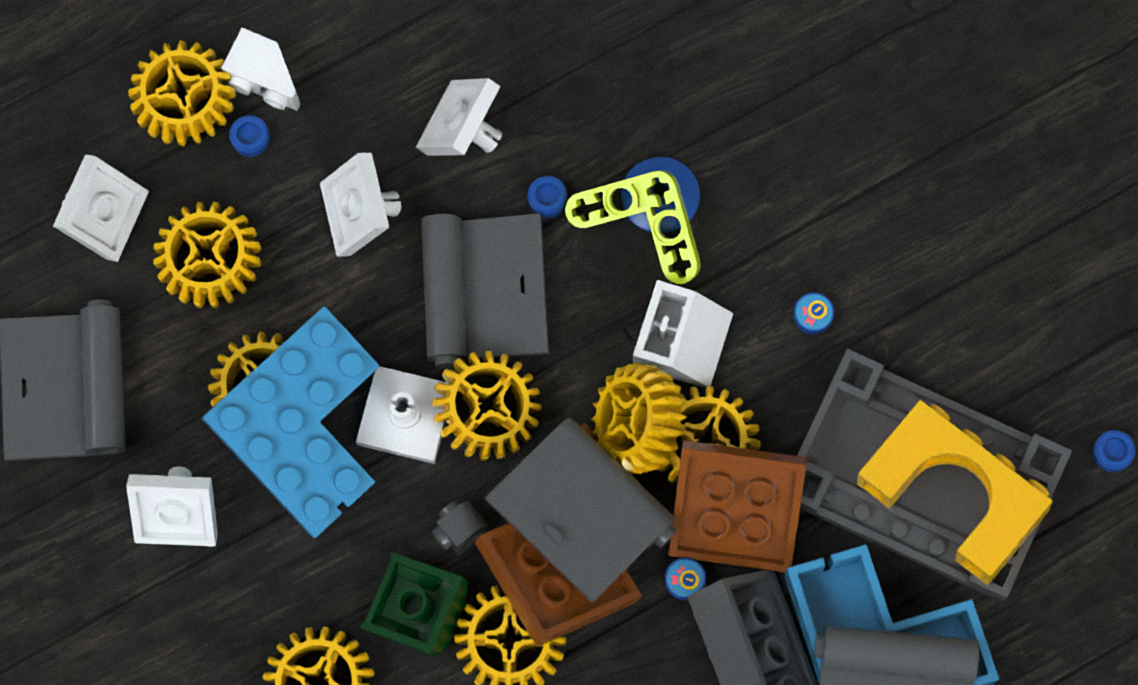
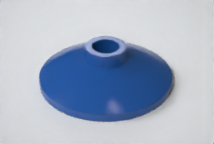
M653 157L643 160L628 172L625 179L659 170H665L673 174L679 183L689 222L694 217L700 200L699 185L692 171L683 163L672 158ZM659 177L655 178L656 184L650 187L652 195L654 194L653 189L659 185L665 186L669 190L668 183H661ZM622 188L621 202L623 209L627 210L632 204V195L627 189ZM664 196L660 197L662 206L654 207L656 214L666 209H676L674 201L666 205ZM646 211L627 216L637 227L652 233ZM666 216L661 220L660 230L662 234L681 229L679 220L674 216Z

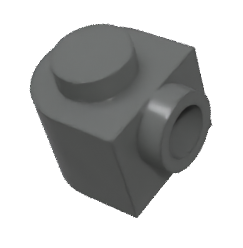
M455 500L439 513L441 519L436 522L437 527L431 533L444 550H448L451 547L459 556L472 546L480 535L486 533L490 526L469 501L460 504L458 500Z

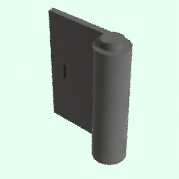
M434 214L423 217L421 219L427 360L435 362L436 368L452 369L456 359L461 358L464 361H468V355L472 352H476L480 360H483L486 351H492L494 359L500 358L502 354H507L508 358L549 354L541 214L465 221L452 214ZM524 277V279H523V293H522V281H521V280H522V278Z
M89 301L87 307L79 311L80 315L0 319L4 461L119 454L126 451L120 309L112 306L111 301Z
M571 417L566 418L485 497V500L592 604L647 548H651L654 544L662 548L677 532L672 526L677 518Z
M825 625L824 633H816L814 658H821L819 685H973L978 670L979 642L977 639Z

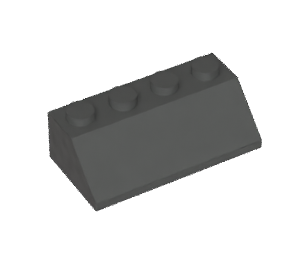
M762 570L721 579L687 596L720 685H818L775 571Z

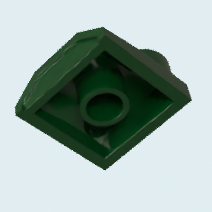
M392 552L390 556L391 561L366 620L362 622L360 628L417 650L423 655L437 657L448 647L457 627V621L460 619L465 608L468 581L462 576Z

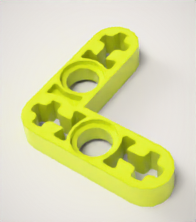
M659 170L577 193L567 201L565 207L566 216L571 224L579 228H588L646 211L665 277L673 283L685 284L698 275L701 267L699 254L679 183L670 172ZM656 177H659L661 183H668L669 190L664 192L665 202L667 205L674 201L676 209H666L656 214L654 207L662 206L659 194L652 195L650 192V187L656 184ZM618 188H625L632 195L633 201L627 210H619L612 203L613 192ZM598 193H603V205L609 216H604V208L589 213L588 221H586L584 215L577 216L575 208L581 206L580 199H584L585 204L602 201ZM674 216L679 220L681 231L676 238H668L662 234L660 223L664 217ZM683 240L686 241L687 247L679 248L682 260H690L691 267L686 269V276H682V273L678 270L673 271L672 264L677 261L675 249L667 253L665 245H675Z

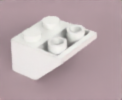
M657 280L633 353V364L654 365L663 369V372L672 375L673 379L702 388L711 386L733 313L696 291Z

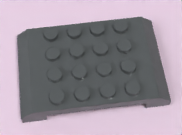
M847 349L797 455L807 457L800 509L980 593L1006 600L1040 523L987 586L955 561L957 550L979 525L989 510L987 491L975 474L963 467L950 464L928 468L914 479L894 505L888 509L857 485L858 473L919 400H922L928 406L935 404L942 408L949 415L950 423L961 431L965 428L976 434L982 440V447L994 456L1001 454L1010 460L1016 467L1014 472L1026 481L1033 479L1040 483L1049 492L1048 498L1050 499L1053 496L1072 450L1035 433L1033 436L1027 435L883 369V364Z

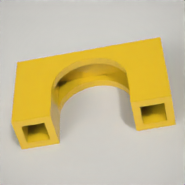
M919 400L858 473L857 485L890 509L914 479L928 468L950 464L963 467L975 474L987 491L989 510L983 520L957 550L955 561L988 586L1046 516L1053 501L1048 498L1049 492L1040 483L1033 479L1026 481L1014 472L1016 467L1010 460L1001 454L994 456L982 447V440L976 434L965 428L961 431L950 423L949 415L942 408L935 404L928 406L922 400Z

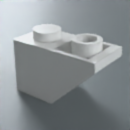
M241 28L221 68L223 72H228L232 76L228 85L244 95H249L250 92L264 97L263 100L274 108L284 110L287 106L297 111L300 101L278 43Z

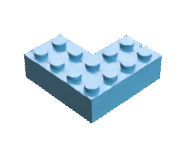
M323 306L201 419L312 538H316L342 514L337 508L338 505L342 504L344 507H349L375 483L320 421L380 366L332 313Z
M867 545L831 555L827 562L829 567L827 571H823L825 567L823 558L787 568L784 577L819 684L821 658H814V644L816 633H824L825 625L977 639L979 642L977 676L973 685H993L999 680L973 600L892 623Z

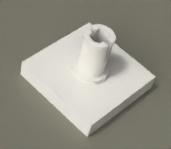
M489 78L451 80L416 148L428 156L465 155L471 142H474L487 153L493 151L498 143L492 139L500 140L502 133L483 121L500 86Z
M357 153L320 182L337 257L353 255L389 228L387 216L395 217L400 213L401 201H390L400 198L399 194L396 191L381 192L372 153Z
M85 155L73 183L65 195L66 198L62 201V207L53 227L105 259L118 262L149 191L96 156Z
M385 367L376 369L356 444L435 464L442 439L440 432L445 428L446 421L434 423L433 417L440 412H444V409L432 407L431 402L434 398L445 397L434 390L435 385L443 381Z
M180 466L171 468L168 476L129 474L127 493L134 542L216 546L218 532L212 479L209 477H191L190 470Z

